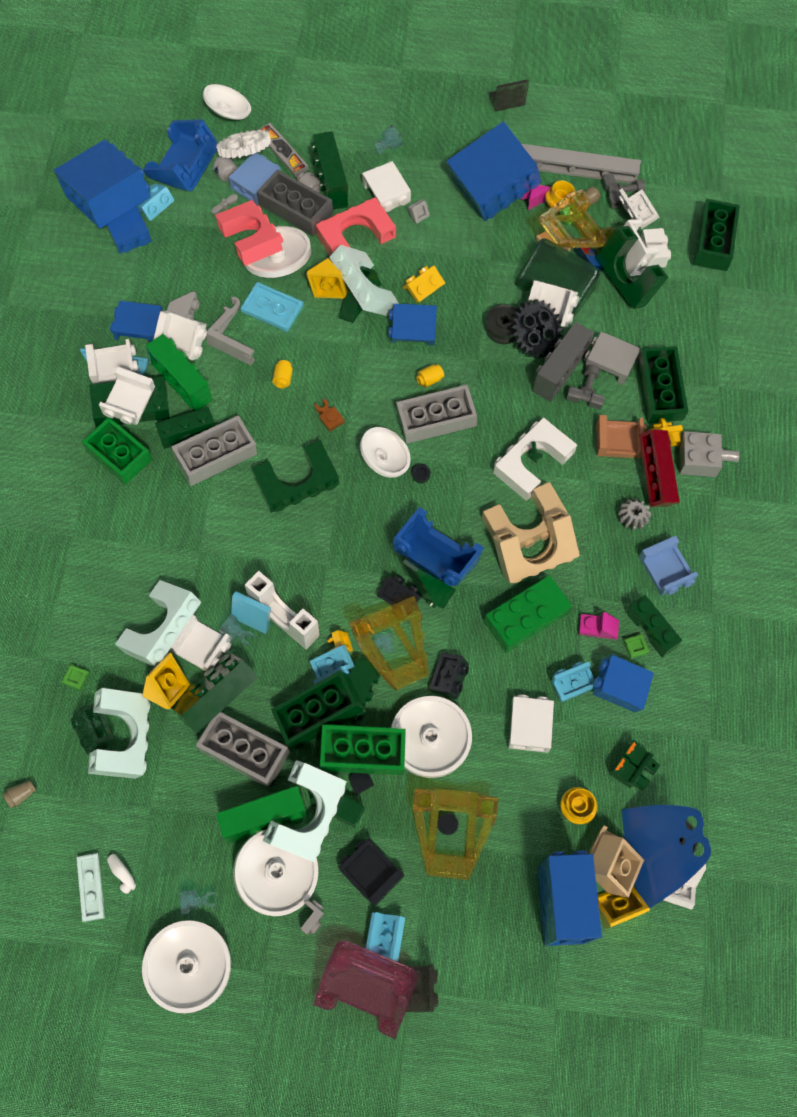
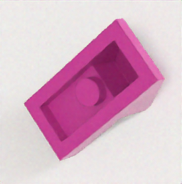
M538 185L537 188L531 189L520 198L529 199L528 210L546 201L545 194L549 192V186Z
M603 612L601 616L580 615L579 635L618 639V619L606 612Z

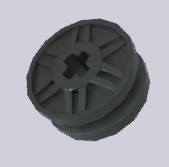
M507 304L497 305L487 315L486 334L490 340L497 344H511L515 340V337H510L513 330H509V327L513 326L509 320L514 319L511 314L516 312L514 306Z

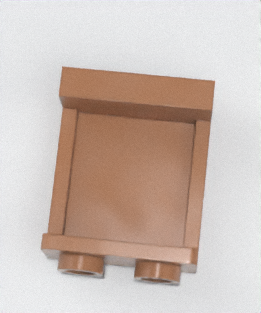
M599 415L596 423L597 456L641 458L642 451L639 434L647 430L644 419L639 418L638 422L607 421V415Z

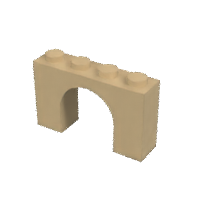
M549 482L533 489L531 498L542 517L541 524L536 528L523 530L515 527L509 521L500 504L483 511L482 521L492 539L495 535L511 530L518 536L520 548H529L538 540L542 539L544 541L550 538L545 516L560 510L568 513L551 483Z
M560 510L545 516L550 535L549 544L541 555L534 558L523 557L518 536L511 530L493 536L503 577L510 584L518 583L528 576L538 575L539 572L546 569H553L561 563L571 562L574 558L580 556L571 516L568 513Z

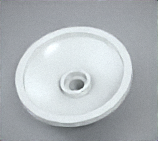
M212 84L206 86L203 91V98L207 106L223 118L241 120L248 117L251 112L248 100L232 88Z
M374 427L366 431L360 441L361 454L373 471L385 477L395 478L403 475L408 470L411 460L409 449L395 432L383 427Z

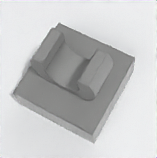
M420 199L408 207L409 214L416 224L430 216L424 199Z

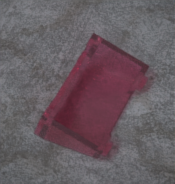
M340 941L335 945L325 967L313 1005L325 1010H332L336 1007L338 1001L379 1017L377 1022L378 1030L382 1034L395 1039L409 1005L418 975L409 966L351 942Z

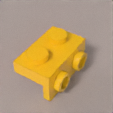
M425 266L418 271V276L412 275L405 280L406 284L402 287L404 290H409L416 303L422 301L445 284L435 266L429 268Z

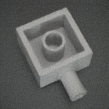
M684 431L681 437V443L679 444V474L717 477L722 469V461L738 462L739 460L738 450H723L721 434Z

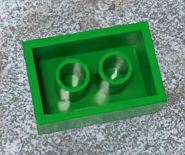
M109 417L82 441L86 452L125 485L152 461L149 450Z

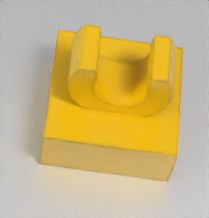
M337 630L332 633L333 638L328 639V643L335 644V648L345 645L349 653L353 651L347 632Z

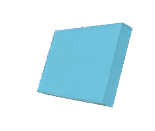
M257 282L240 309L242 313L288 332L303 308L304 302Z

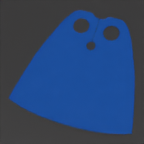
M652 805L622 810L624 839L644 859L634 885L639 895L648 907L651 908L681 888L710 858V843L703 834V817L701 812L695 808L676 805ZM689 816H693L697 820V826L693 830H689L686 827V819ZM681 837L685 839V844L683 845L679 843ZM698 842L704 847V853L700 857L695 856L693 853V846Z

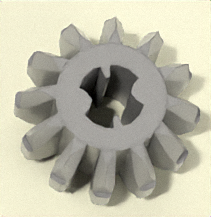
M635 498L632 502L628 499L626 503L621 505L618 516L621 517L620 523H626L625 528L631 526L633 531L637 527L641 530L644 525L649 523L651 512L648 511L649 506H644V500L638 502L637 498Z

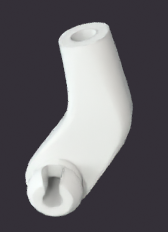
M116 854L110 855L107 859L110 869L123 882L120 885V890L128 894L131 889H135V881Z

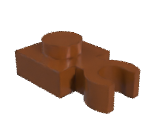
M323 399L324 407H319L315 404V410L321 414L319 415L320 421L331 432L344 424L345 421L335 407L329 409L328 401Z

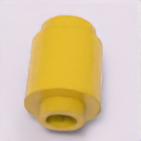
M280 360L275 365L272 382L278 388L283 389L290 386L293 368L289 361Z
M433 364L418 371L416 379L420 386L427 388L441 381V378L444 377V372L439 364Z

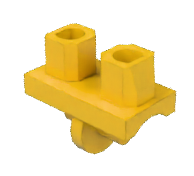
M659 418L658 424H653V429L668 430L671 446H678L681 443L682 425L672 426V423H666L664 418Z

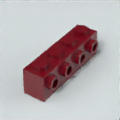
M652 429L639 434L650 507H668L680 503L668 430Z

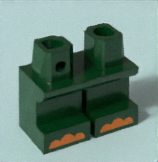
M633 740L609 775L629 788L634 786L643 791L650 780L641 775L642 772L646 770L651 775H654L660 765L652 758L654 754L645 751L640 747L641 744Z

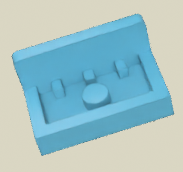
M159 184L149 186L150 190L148 191L151 198L137 206L138 210L143 212L150 221L174 202L166 186Z
M341 645L310 661L317 679L313 680L314 684L339 670L349 674L348 669L355 667L345 645Z
M581 661L574 664L572 669L567 671L561 669L554 673L555 676H553L551 683L561 703L595 689L593 687L595 679L590 671V662L583 663Z
M372 912L365 956L398 962L405 917Z

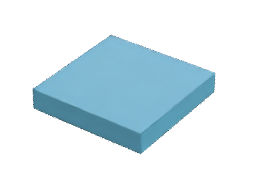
M235 591L232 596L231 618L266 634L269 630L271 608Z

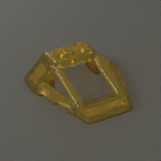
M583 189L567 194L563 200L557 202L556 206L550 208L538 218V221L555 244L560 247H601L606 244L614 232L611 226L600 229L588 214L587 210L592 201ZM570 206L571 215H555ZM560 222H573L585 238H571Z
M414 596L349 623L362 652L395 691L429 676L427 654L424 652L423 647L424 632L421 631L420 623L422 622V614ZM409 619L416 650L400 626V623ZM390 627L394 629L413 660L393 670L388 666L371 638V635Z
M437 787L415 788L413 813L428 876L470 879L483 846L497 819L498 797L473 791ZM439 810L469 813L465 857L435 853ZM423 811L430 812L428 843ZM477 817L485 818L474 848Z

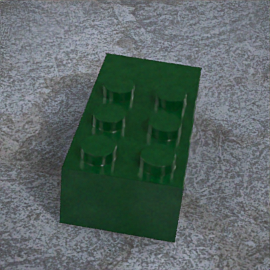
M333 131L313 134V142H311L313 154H311L313 164L317 166L315 167L316 177L320 179V191L323 190L324 196L332 200L333 210L348 207V184Z
M706 198L700 215L693 265L723 271L728 270L734 254L740 205Z
M677 346L642 348L637 361L647 423H658L659 418H664L666 422L683 421L689 411Z
M164 376L151 377L155 388L139 422L170 419ZM116 382L89 385L92 415L96 428L108 418L102 413L99 404L100 402L106 403ZM111 418L118 425L125 424L119 418Z
M232 653L226 654L219 660L217 666L205 672L204 677L199 682H194L189 687V691L175 702L171 709L185 725L195 733H198L258 677L243 659Z
M342 670L271 709L286 745L294 749L322 734V725H339L365 710L349 675Z

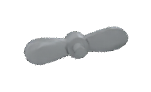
M232 194L226 200L223 198L221 204L212 208L211 213L217 214L222 209H227L228 205L238 200V196Z

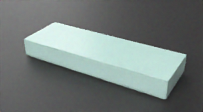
M99 854L77 857L82 922L104 919L105 909Z

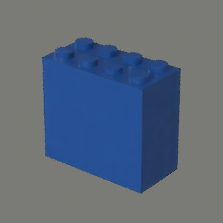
M504 121L447 160L453 179L484 221L493 218L496 213L508 208L512 202L522 198L525 193L537 188L541 183L537 164Z
M106 139L54 169V173L66 198L99 229L151 198L148 191L150 187L143 178V170L139 166L137 167L130 158L127 159L122 151L119 152L113 143L110 144Z
M574 851L571 855H565V852H552L537 867L544 946L588 944L602 938L593 854H587V851Z

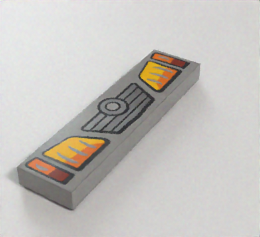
M271 123L258 129L261 131L265 130V132L268 131L271 139V144L268 146L269 149L294 177L309 170L307 163Z

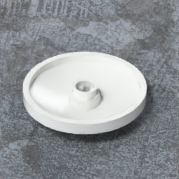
M275 227L276 232H279L283 238L281 243L283 250L245 266L246 269L254 275L266 278L281 277L297 271L305 265L311 255V244L308 236L303 231L294 227Z
M424 696L408 702L397 713L391 727L406 729L405 769L417 776L437 778L448 775L462 765L470 751L472 731L468 718L455 703L442 697Z
M267 829L262 830V832L251 836L240 848L234 862V884L240 898L252 910L269 916L287 915L301 908L313 894L318 880L317 858L312 862L264 842L263 838Z
M180 921L162 929L148 945L142 963V976L148 994L158 1005L176 1013L197 1012L211 1005L224 991L231 973V956L225 940L215 929L197 921Z

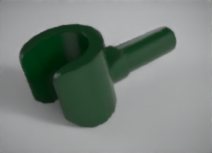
M532 441V451L528 457L537 463V460L542 458L543 454L537 450L536 442Z

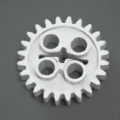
M248 130L245 133L240 132L224 138L223 141H219L216 148L218 155L222 156V158L226 157L228 159L232 157L233 159L237 156L240 158L265 149V147L271 144V139L268 131L252 130L249 132Z

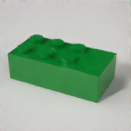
M162 334L146 345L151 365L161 376H164L167 383L193 411L202 409L212 401L208 382L199 374L196 365L193 362L189 363L185 353L176 348V344L171 338L168 339Z
M549 575L486 614L484 623L504 652L508 653L568 615L572 604Z
M322 725L320 770L325 772L403 775L405 770L406 729Z
M298 786L216 813L223 839L227 844H231L268 829L270 821L283 826L288 823L295 825L303 822V818H306L307 814Z

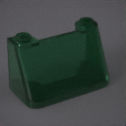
M542 238L517 276L515 285L521 290H529L533 286L534 280L578 292L579 300L577 306L573 307L572 310L574 319L595 291L600 272L589 262L554 242Z

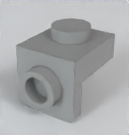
M306 900L305 905L313 913L300 929L308 936L310 933L314 935L322 924L319 921L324 916V913L321 911L323 907L315 900L312 902Z

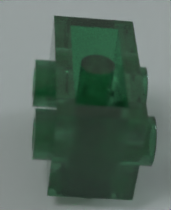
M94 704L80 707L70 719L72 728L80 739V745L84 748L87 755L96 749L105 750L114 739L103 714L93 713Z

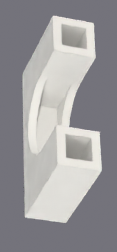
M545 418L540 422L536 421L531 426L530 431L527 434L524 433L519 438L518 443L515 446L511 445L506 451V455L503 458L499 457L494 463L493 474L525 501L531 497L533 489L539 487L541 483L521 462V456L526 451L532 450L531 442L535 441L537 449L547 452L562 465L575 453L577 447L576 443Z
M260 571L245 584L248 597L271 608L270 619L304 649L307 650L320 636L318 621L304 609L298 614L292 611L278 597L274 584Z

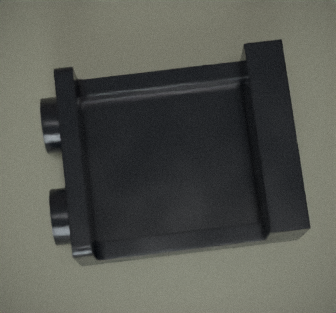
M368 838L366 841L362 839L354 847L356 851L351 856L347 854L339 862L341 865L339 871L375 907L405 875Z

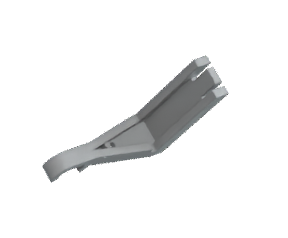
M231 297L232 304H235L234 307L231 309L227 308V306L223 307L224 314L207 331V344L246 364L252 365L255 361L252 357L254 350L223 335L228 324L240 309V300L236 297Z

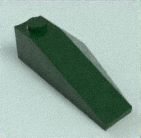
M405 559L403 564L420 594L427 599L425 602L433 608L438 606L444 609L456 589L447 585L443 580L421 566Z

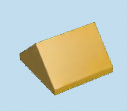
M328 258L307 271V277L314 298L345 299L347 289L342 272Z
M168 653L146 676L142 697L165 709H170L190 686L171 653Z
M634 887L629 897L609 894L607 892L598 895L599 914L605 930L650 911L648 905Z

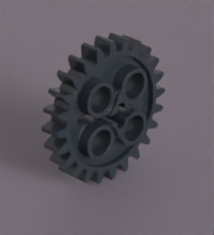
M535 299L521 303L519 307L515 308L516 312L511 314L514 319L509 320L513 324L512 327H509V330H513L510 337H515L512 343H518L516 349L522 348V354L528 353V357H545L549 352L552 353L555 350L554 347L558 338L563 337L559 333V331L563 330L562 327H559L562 321L557 320L560 314L555 315L556 308L550 309L551 304L545 305V300L539 301Z

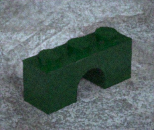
M209 407L155 423L164 449L180 443L182 437L187 434H200L215 427Z
M646 595L630 604L626 610V614L637 627L642 625L651 636L650 644L662 658L677 648L683 641Z

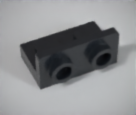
M398 574L388 575L376 596L410 616L423 596L416 585L407 584L402 576Z
M441 653L429 689L432 692L450 695L453 699L457 700L463 690L465 676L469 672V663L463 656Z

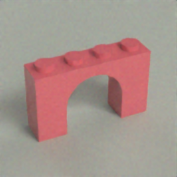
M376 197L316 224V236L330 256L340 245L350 247L342 233L352 225L368 227L380 244L396 238V226Z
M253 200L215 215L218 228L225 238L244 230H257L252 236L234 243L238 257L244 266L283 250L281 234L276 232L273 223H269L267 215H263L261 207L256 205Z

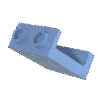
M254 153L229 176L230 188L249 201L253 200L257 205L259 203L257 191L277 169L281 171V168L276 163L267 160L265 156Z
M676 536L642 550L639 556L640 561L661 596L665 594L672 595L682 586L687 588L693 585L698 576L697 572L692 573L677 547L679 540Z

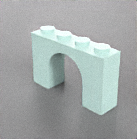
M340 245L330 256L331 261L342 272L344 281L362 309L389 316L390 309H394V304L399 303L391 291L381 289L372 284L360 270L361 266L370 269L374 266L366 252Z
M161 580L154 587L149 597L159 606L167 609V616L163 624L149 634H139L126 628L115 644L125 654L154 667L165 657L201 603L192 592Z
M101 688L95 692L93 713L115 715L122 718L129 726L131 739L125 751L96 749L91 752L88 774L134 779L143 776L146 771V761L144 759L148 748L146 733L149 729L147 714L150 710V701L142 697V693Z
M296 760L288 780L309 789L313 793L317 804L315 816L308 825L300 829H291L270 821L263 841L314 862L321 851L322 841L328 834L330 821L337 812V804L345 792L347 781Z

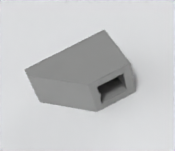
M190 292L171 301L167 310L194 320V312L199 308L196 292Z

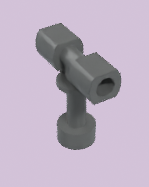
M607 174L603 177L605 191H609L608 200L611 209L621 207L622 202L619 198L621 195L619 190L621 188L624 192L636 191L637 193L640 190L645 192V182L643 179L635 180V184L621 186L620 183L616 184L614 174Z
M594 365L587 366L585 370V376L587 377L585 386L580 389L570 386L566 400L576 403L579 400L589 403L590 407L601 410L605 396L594 393L595 391L592 388L594 379L599 377L600 369Z

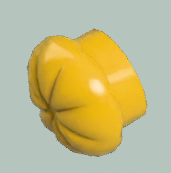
M557 181L552 187H549V192L545 194V200L550 208L559 211L565 205L574 201L575 189L567 181Z
M574 787L564 793L561 798L560 807L564 817L571 823L586 824L596 815L597 801L589 790Z

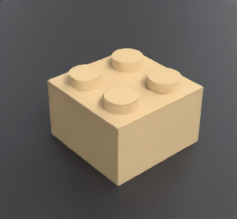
M603 834L593 855L596 882L609 894L629 897L644 859L624 838Z

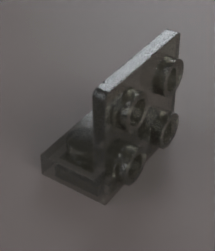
M528 79L498 85L496 91L489 92V99L494 112L524 106L529 86Z
M429 964L428 966H406V1012H434V1007H438V993H434V984L438 983V969H434V964Z

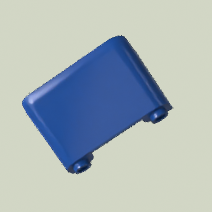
M203 119L174 120L168 128V136L172 141L169 150L159 165L154 161H150L145 165L143 171L150 179L183 191H192L217 151V140Z
M419 507L394 537V550L437 576L447 585L457 586L479 563L484 547L478 543H475L473 547H469V544L465 543L462 547L432 528L434 522L431 520L428 522L425 517L427 511Z

